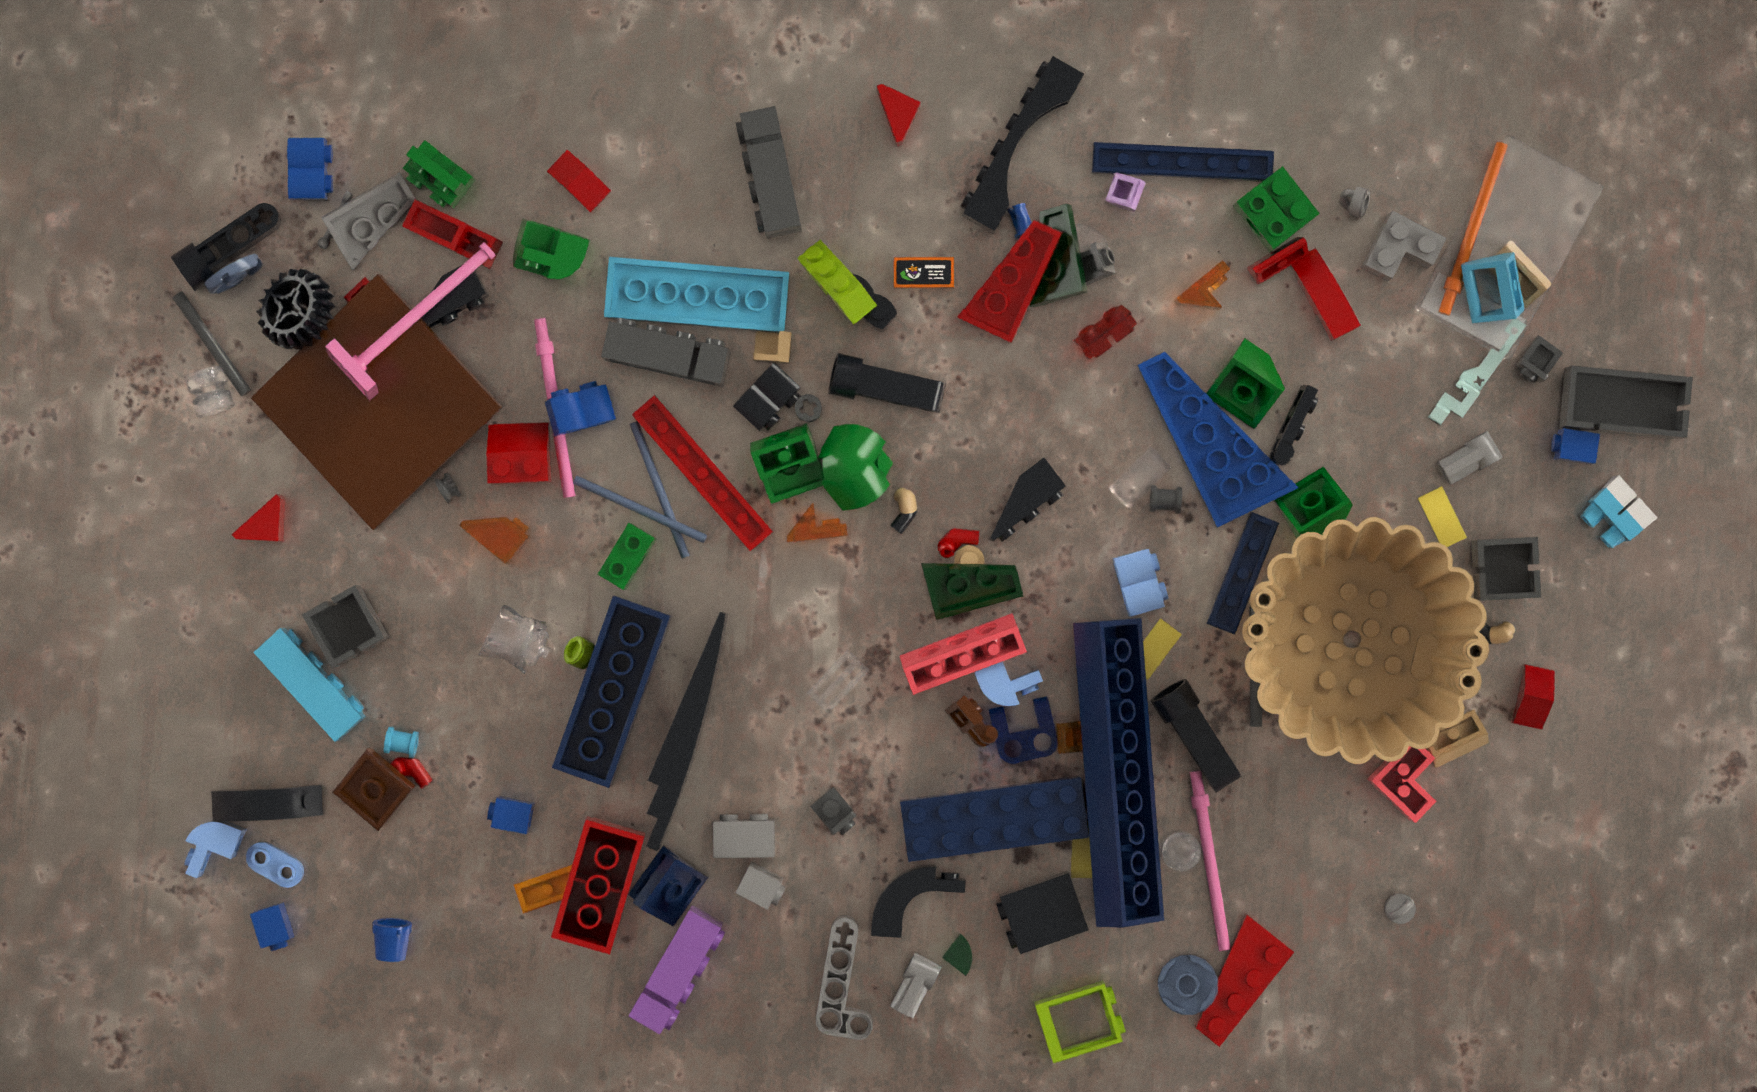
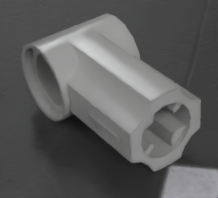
M1488 431L1471 439L1464 444L1465 447L1437 462L1441 473L1449 484L1456 483L1475 470H1482L1502 458Z
M915 952L903 974L904 979L890 1007L913 1018L927 990H930L935 983L942 966Z

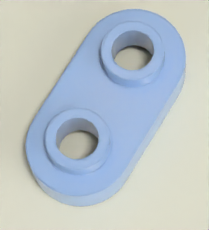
M268 842L255 843L246 853V862L253 871L281 887H293L304 876V867L297 858ZM258 852L265 854L266 860L264 863H259L256 860ZM284 867H289L292 870L290 878L283 876L282 870Z

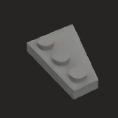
M399 172L321 217L352 271L368 251L373 249L386 231L413 204L415 197Z

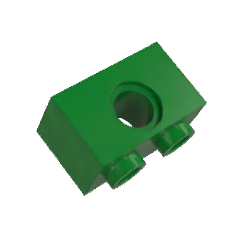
M628 523L597 575L622 590H626L657 538L632 523Z

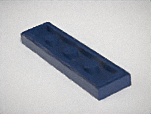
M1250 512L1206 624L1235 635L1279 522Z

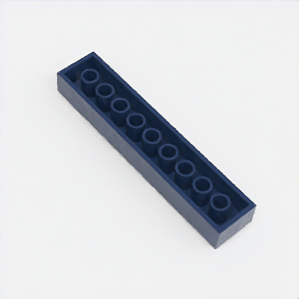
M1141 618L1073 623L1096 927L1124 928L1165 921Z

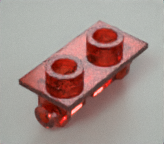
M1121 304L1106 311L1103 318L1096 324L1083 328L1079 336L1074 339V342L1083 349L1082 352L1088 360L1093 357L1097 359L1112 347L1107 339L1108 336L1112 335L1118 343L1134 331L1133 327L1137 325V322L1131 316L1132 313Z

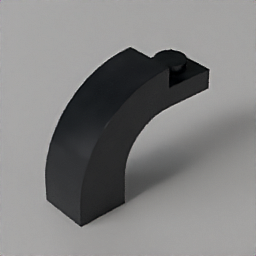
M321 785L211 791L213 821H261L323 815Z
M936 865L917 866L897 875L886 885L877 899L872 916L871 936L901 938L903 914L906 906L914 897L929 891L965 893V878H959L960 873L941 872V877H936Z

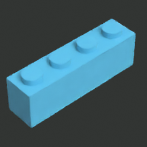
M286 628L278 629L253 653L333 741H340L366 717L362 712L364 706L355 696L352 695L349 698L343 692L344 684L335 674L331 673L328 675L321 666L324 663L313 651L308 653L301 646V643L304 641L292 628L289 631Z

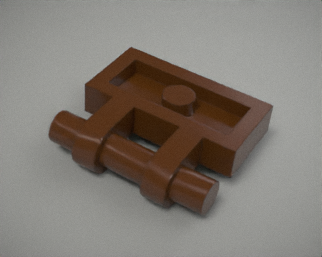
M964 695L944 710L963 734L966 732L978 747H986L997 739V729L994 726L984 724L982 721L984 718L980 714L982 709L974 699H968Z

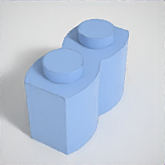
M1143 549L1112 558L1129 617L1165 607L1164 600L1168 599V594L1164 582L1158 583L1155 571H1159L1160 566L1156 553L1150 554L1149 549Z

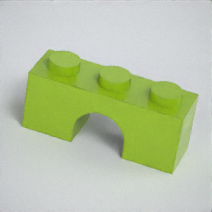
M821 239L797 258L815 283L826 295L831 297L853 325L877 306L863 285Z

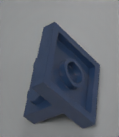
M663 845L628 895L634 899L633 903L640 909L674 926L708 877L698 869L687 864L672 850Z

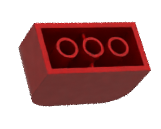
M586 817L551 938L610 955L645 838V832L594 817Z

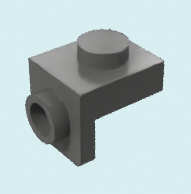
M1094 242L1090 244L1091 249L1081 253L1086 285L1116 273L1113 265L1115 263L1114 254L1105 244Z
M1538 335L1516 366L1521 369L1520 374L1532 383H1535L1536 380L1541 383L1548 378V373L1563 352Z

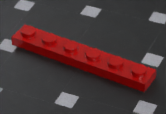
M655 395L632 414L750 552L773 533L770 527Z

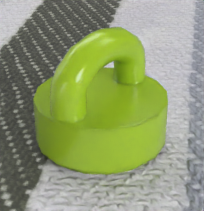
M576 636L565 646L564 660L573 667L585 669L588 667L595 646L589 640Z

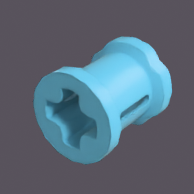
M389 726L384 741V753L389 754L390 751L408 754L410 758H414L419 742V732L395 731L394 727Z

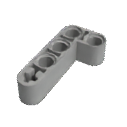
M841 915L833 921L816 1013V1026L818 1030L827 1035L862 1040L871 1034L873 1029L872 1017L865 1010L846 1007L858 937V924L853 917ZM843 922L849 923V928L854 930L853 933L849 932L846 937L845 945L852 944L851 948L844 945H833V941L840 943L841 931L836 930V927H842ZM836 952H843L848 957V963L843 967H836L831 962L832 955ZM831 982H838L842 985L843 992L838 997H832L827 994L826 986ZM826 1012H833L838 1017V1022L832 1027H827L821 1022V1016ZM856 1017H862L868 1023L867 1028L862 1032L854 1031L850 1025L851 1021Z

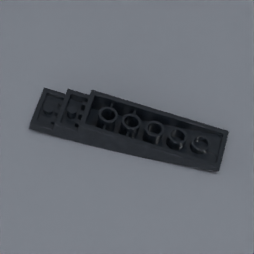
M720 612L647 780L659 785L647 811V814L658 818L646 847L655 851L661 848L699 744L724 641L728 614L725 612Z

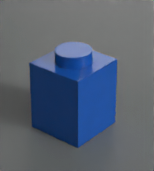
M1566 428L1559 429L1558 434L1553 435L1551 452H1555L1554 459L1587 465L1596 464L1600 434Z
M499 796L496 798V802H490L487 820H492L491 828L528 834L530 832L535 803Z
M284 902L250 914L261 949L269 946L270 951H275L287 947V940L295 937Z

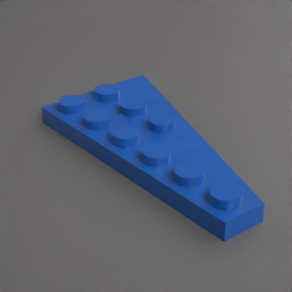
M1166 352L1137 365L1217 528L1299 488Z

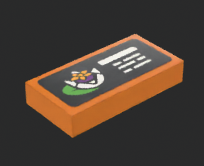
M894 257V288H954V257Z

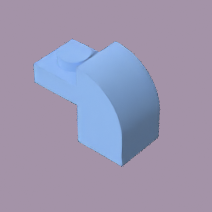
M1003 661L974 672L983 694L992 702L1002 706L1020 704L1016 692L1021 691L1022 695L1029 694L1038 690V683L1043 682L1038 669L1010 680Z
M210 821L196 827L186 838V842L196 845V848H191L184 863V865L188 866L185 874L194 878L203 876L212 852L229 859L236 857L247 829L231 822Z

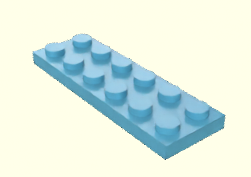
M609 257L604 317L768 332L785 331L790 273L785 271Z

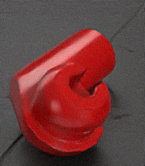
M950 529L939 540L937 545L939 554L944 558H950L962 544L978 545L979 530Z
M397 757L390 762L402 775L413 777L421 789L433 782V779L417 758Z

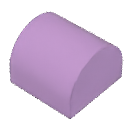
M1116 172L1105 201L1119 208L1135 212L1146 182Z

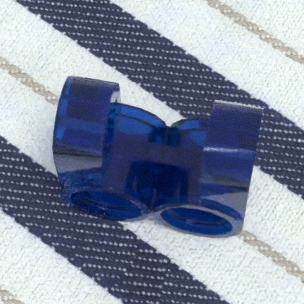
M1047 696L1032 699L1038 727L1009 733L1003 706L988 709L991 725L998 731V737L995 740L997 752L1005 762L1017 764L1019 762L1048 757L1056 751L1058 739ZM1040 733H1045L1050 738V745L1045 750H1038L1034 746V738ZM1010 740H1016L1021 745V751L1015 757L1007 756L1004 752V746Z

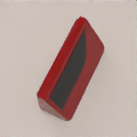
M1304 237L1292 239L1248 266L1249 273L1257 284H1261L1309 254L1307 241Z

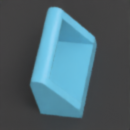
M1514 252L1498 254L1461 264L1472 323L1516 319L1525 310ZM1495 268L1502 308L1482 313L1474 270Z

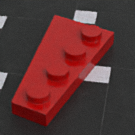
M1033 220L957 318L1012 343L1063 232L1040 221Z
M1245 914L1239 932L1218 974V993L1216 998L1205 1011L1201 1012L1195 1028L1220 1047L1290 959L1294 951Z

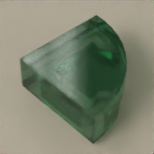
M960 933L943 954L942 958L965 976L971 968L972 951L967 939Z

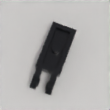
M1310 385L1300 387L1271 448L1272 451L1269 456L1275 464L1283 466L1291 461L1290 458L1295 453L1292 444L1294 440L1298 441L1305 430V425L1302 423L1307 413L1311 414L1318 403L1319 398L1316 397L1318 389Z

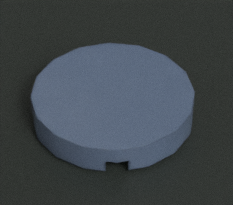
M257 254L245 256L220 269L207 279L204 285L210 294L222 293L239 285L248 274L253 276L261 269L263 263Z
M1181 955L1169 960L1162 968L1158 977L1159 995L1162 1002L1170 1010L1181 1015H1195L1205 1011L1214 1002L1218 993V977L1214 968L1205 959L1196 955Z

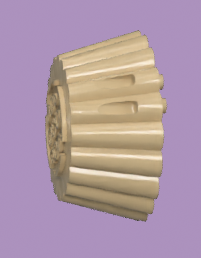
M1378 517L1367 518L1361 521L1358 527L1347 520H1335L1325 528L1323 535L1316 532L1301 534L1292 546V554H1279L1270 561L1267 569L1269 581L1261 582L1251 592L1250 604L1255 614L1245 621L1242 629L1244 641L1252 648L1245 659V670L1253 681L1260 683L1257 691V699L1260 706L1271 714H1279V726L1286 736L1293 739L1306 737L1310 749L1320 756H1331L1339 751L1346 761L1353 764H1363L1369 761L1375 754L1379 759L1391 762L1401 759L1407 753L1409 746L1415 749L1431 747L1439 736V727H1453L1461 721L1465 708L1463 700L1472 698L1481 688V674L1476 667L1483 664L1489 654V643L1485 636L1479 632L1486 623L1487 614L1483 604L1471 598L1474 591L1472 576L1467 570L1460 567H1452L1453 557L1445 545L1438 542L1425 544L1424 536L1416 527L1401 525L1392 530L1389 523ZM1348 631H1355L1360 637V643L1355 648H1349L1344 644V635Z

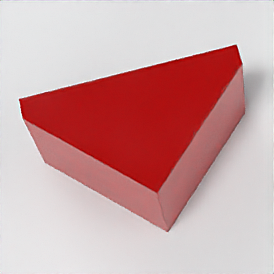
M884 84L877 85V93L896 146L902 145L921 106V102Z
M568 150L547 170L590 213L611 192L585 164Z
M280 494L274 495L231 535L239 540L283 542L285 498Z
M1524 664L1512 723L1543 729L1554 703L1555 671Z

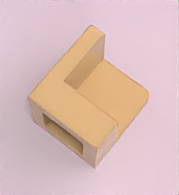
M757 331L753 361L790 364L792 333L779 331V333Z

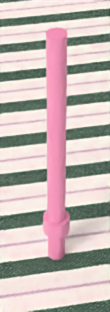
M546 318L534 320L538 342L535 344L537 356H540L548 400L552 398V392L558 391L552 354L555 352L553 341L549 340ZM553 434L563 498L574 497L575 490L566 436L564 434L554 437Z
M1202 771L1189 772L1193 796H1190L1192 809H1196L1219 951L1230 950L1231 947L1207 808L1210 806L1209 795L1205 794Z

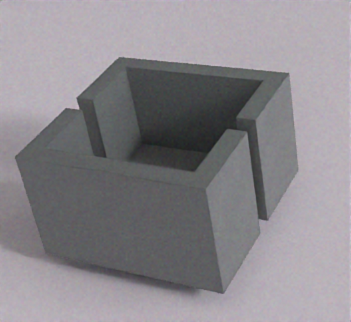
M1538 537L1471 541L1472 567H1479V573L1473 574L1474 599L1485 601L1541 598L1540 570L1528 571V565L1539 564Z
M354 585L332 597L333 603L325 601L302 614L331 668L338 667L360 654L359 650L367 651L389 638L361 585Z

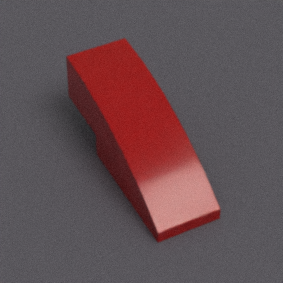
M416 199L402 227L467 259H470L480 250L479 246L482 243H486L496 256L503 244L499 239ZM496 256L492 260L488 258L482 266L491 269Z
M1316 248L1310 250L1309 254L1290 265L1315 315H1318L1331 341L1361 326L1339 284Z

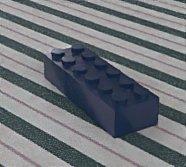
M618 596L612 597L552 768L607 788L612 786L672 615Z
M1080 776L900 800L908 862L1089 838Z

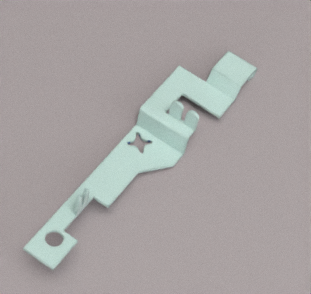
M1512 319L1504 330L1510 336L1499 352L1492 348L1480 366L1463 371L1459 377L1456 387L1462 388L1463 392L1468 393L1464 400L1460 402L1445 392L1428 418L1440 426L1450 411L1463 418L1479 396L1485 383L1527 325L1518 319ZM1516 327L1518 329L1517 334H1512L1510 332L1511 328ZM1477 376H1479L1480 379H1484V381L1481 382V386H1479L1478 383L1473 382L1477 380Z

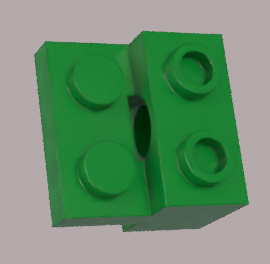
M426 140L422 142L418 149L415 146L411 147L406 154L409 160L402 168L408 173V176L405 178L419 190L424 185L433 193L429 197L443 208L446 204L455 208L476 181L470 174ZM430 175L436 179L434 183H431Z
M1283 166L1233 205L1269 253L1320 214Z
M807 423L750 443L751 456L771 504L823 486L821 480L825 478L822 465Z

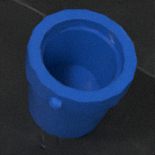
M398 918L374 920L372 922V932L374 933L375 958L384 962L405 960L409 936L412 932L411 921Z

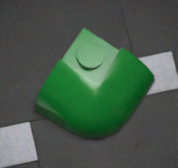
M523 218L514 248L513 267L542 275L547 279H562L571 276L580 268L590 240L580 235H574L561 229Z
M858 424L834 426L818 457L823 460L822 470L825 479L821 480V483L842 511L854 510L876 501L890 485L886 476L893 462L882 450L886 441L878 433Z

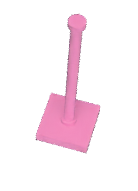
M482 243L479 246L480 250L358 357L356 355L351 357L335 338L325 346L329 357L369 401L379 392L376 383L365 372L368 369L366 366L488 258L492 260L496 256L486 243Z

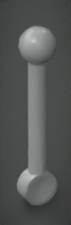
M346 191L340 206L352 199L353 194ZM328 229L324 237L318 240V246L322 249H326L330 244L329 238L331 234Z

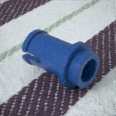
M1020 203L1007 209L1017 233L1014 235L1015 239H1019L1032 223L1025 203Z

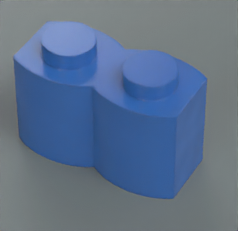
M288 138V198L290 200H328V193H333V176L328 175L327 172L328 163L333 162L332 145H327L325 138Z
M593 381L580 385V391L569 393L567 388L551 393L552 398L545 401V406L554 437L606 424L616 419L606 384L598 386L597 382Z

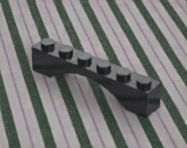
M1052 56L1049 63L1046 61L1042 62L1035 75L1039 78L1038 83L1034 89L1031 87L1027 88L1020 103L1024 104L1022 111L1019 115L1013 113L1005 127L1010 132L1004 141L998 139L990 155L995 157L990 167L986 165L982 167L975 180L980 183L975 193L970 191L967 193L960 206L965 209L962 217L992 234L996 231L1009 208L1007 174L1010 160L1017 144L1026 131L1041 117L1069 103L1084 76V73Z

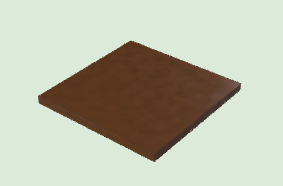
M377 274L333 317L334 319H331L326 324L329 330H322L320 332L321 340L313 338L312 346L304 345L302 350H299L251 397L372 530H376L503 408L421 318L366 366L368 369L365 372L376 383L379 392L370 401L329 357L325 347L334 338L351 357L354 355L358 357L412 310L408 303L381 274Z

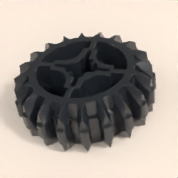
M301 268L299 271L290 269L288 274L280 272L279 280L271 279L272 286L270 289H263L266 293L265 298L258 300L262 305V308L256 311L261 317L258 324L263 328L262 333L273 344L287 350H292L293 348L302 350L304 345L312 346L313 338L321 340L320 332L322 330H329L326 323L328 320L334 319L330 314V311L336 307L331 302L334 295L329 290L330 286L314 272L311 273Z

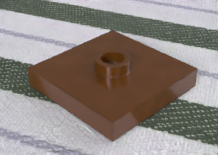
M369 747L332 793L379 831L415 788V785Z

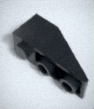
M461 266L441 276L433 290ZM476 271L471 273L421 317L430 328L439 323L442 326L448 325L459 318L457 313L467 308L470 312L485 304L483 299L489 297Z
M1042 458L1018 477L990 537L992 541L999 538L1003 542L1016 532L1013 528L1015 524L1021 520L1027 524L1040 514L1037 510L1039 506L1045 502L1050 506L1064 496L1061 490L1066 485L1045 458Z

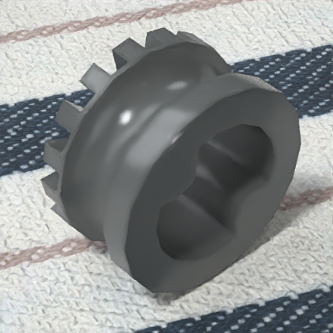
M448 472L444 474L443 479L437 478L434 480L447 503L451 502L453 496H461L458 487H454L456 484L455 482L452 483L453 479Z

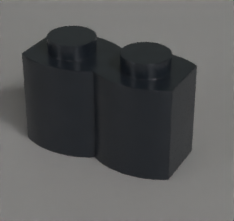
M853 274L877 304L874 309L863 317L864 321L871 328L884 332L897 317L895 307L887 298L874 294L873 288L864 278Z
M774 362L740 397L733 407L756 429L761 431L763 428H766L769 431L780 419L777 413L784 406L790 409L797 399L801 397L798 393L801 387Z

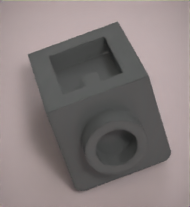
M834 787L810 806L833 835L838 831L843 835L856 824L853 818L857 814Z

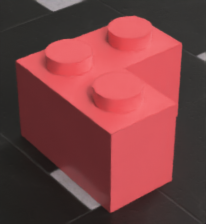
M1409 746L1407 753L1401 759L1391 762L1384 761L1367 778L1411 822L1416 823L1437 802L1415 781L1435 760V757L1426 748L1415 749Z

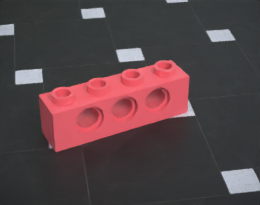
M1011 613L900 655V660L912 693L915 695L1024 654L1027 651L1014 616Z

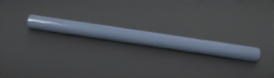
M638 421L630 424L664 515L676 520ZM670 528L681 558L690 556L682 533Z
M576 476L573 484L704 543L707 535L584 478Z

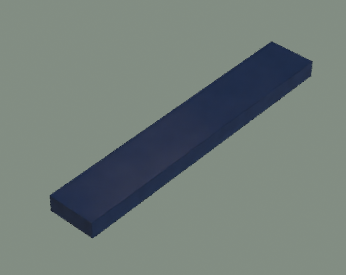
M1093 143L1092 173L1115 174L1117 172L1136 176L1263 182L1273 174L1274 151Z

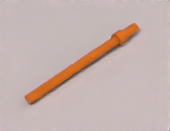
M1496 142L1451 276L1446 278L1443 287L1445 293L1438 311L1440 314L1450 316L1456 296L1461 294L1464 285L1461 264L1469 261L1508 147L1505 143Z

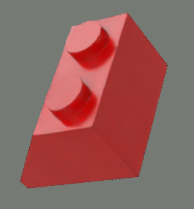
M549 422L489 424L486 452L487 483L499 485L552 482Z

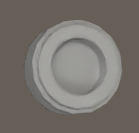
M1357 187L1356 190L1346 189L1341 192L1340 202L1345 209L1349 210L1350 216L1361 218L1365 215L1370 201L1369 189ZM1347 197H1352L1351 203L1348 201Z
M1402 893L1391 895L1386 900L1384 906L1386 916L1397 924H1405L1411 921L1416 912L1414 901L1408 895Z

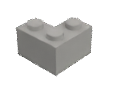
M1392 211L1387 215L1361 269L1387 282L1394 277L1403 257L1428 269L1434 265L1447 238Z

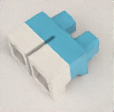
M1620 475L1612 476L1604 484L1605 486L1587 501L1590 505L1580 516L1591 528L1602 519L1605 520L1610 527L1599 537L1609 549L1614 548L1623 541H1631L1658 518L1640 497L1635 498L1637 494Z

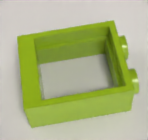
M1102 980L1034 1002L1053 1063L1123 1042L1121 1034L1126 1031L1121 1015L1115 1016L1112 1005L1117 1003L1112 986L1106 987ZM1099 992L1111 1033L1061 1049L1049 1007Z

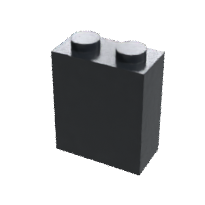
M1068 871L999 894L1001 902L996 903L1001 920L1008 919L1011 930L1006 932L1012 949L1018 947L1020 954L1089 930Z

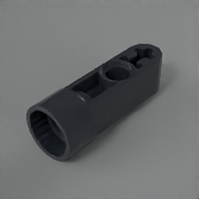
M258 204L197 246L190 243L172 255L171 259L196 292L204 286L206 280L215 271L275 232L280 227L281 216L271 204ZM263 212H266L268 215L273 213L270 217L272 222L269 225L261 222L256 226L259 230L257 234L250 224L247 223L252 220L256 225L262 220L261 214ZM238 228L248 229L249 236L245 242L237 243L233 240V234ZM215 245L222 255L221 258L217 259L210 249L211 246Z
M837 353L831 373L828 394L854 400L855 395L940 413L946 383L863 364V358Z
M1187 679L1173 683L1151 699L1152 705L1165 724L1171 723L1215 793L1242 777L1197 705L1200 703V700Z

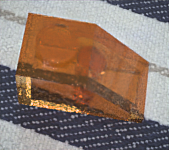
M508 517L464 520L459 525L503 563L508 565L531 538L527 533L529 527L517 517L513 520Z

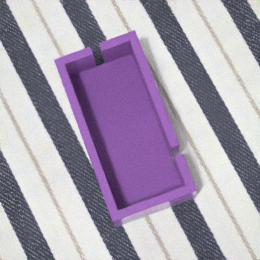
M692 905L628 1017L658 1034H661L664 1028L670 1030L680 1012L676 1009L678 1002L680 1001L685 1004L695 986L690 981L694 975L700 978L710 960L709 957L705 956L709 948L715 951L722 940L725 932L721 930L724 922Z

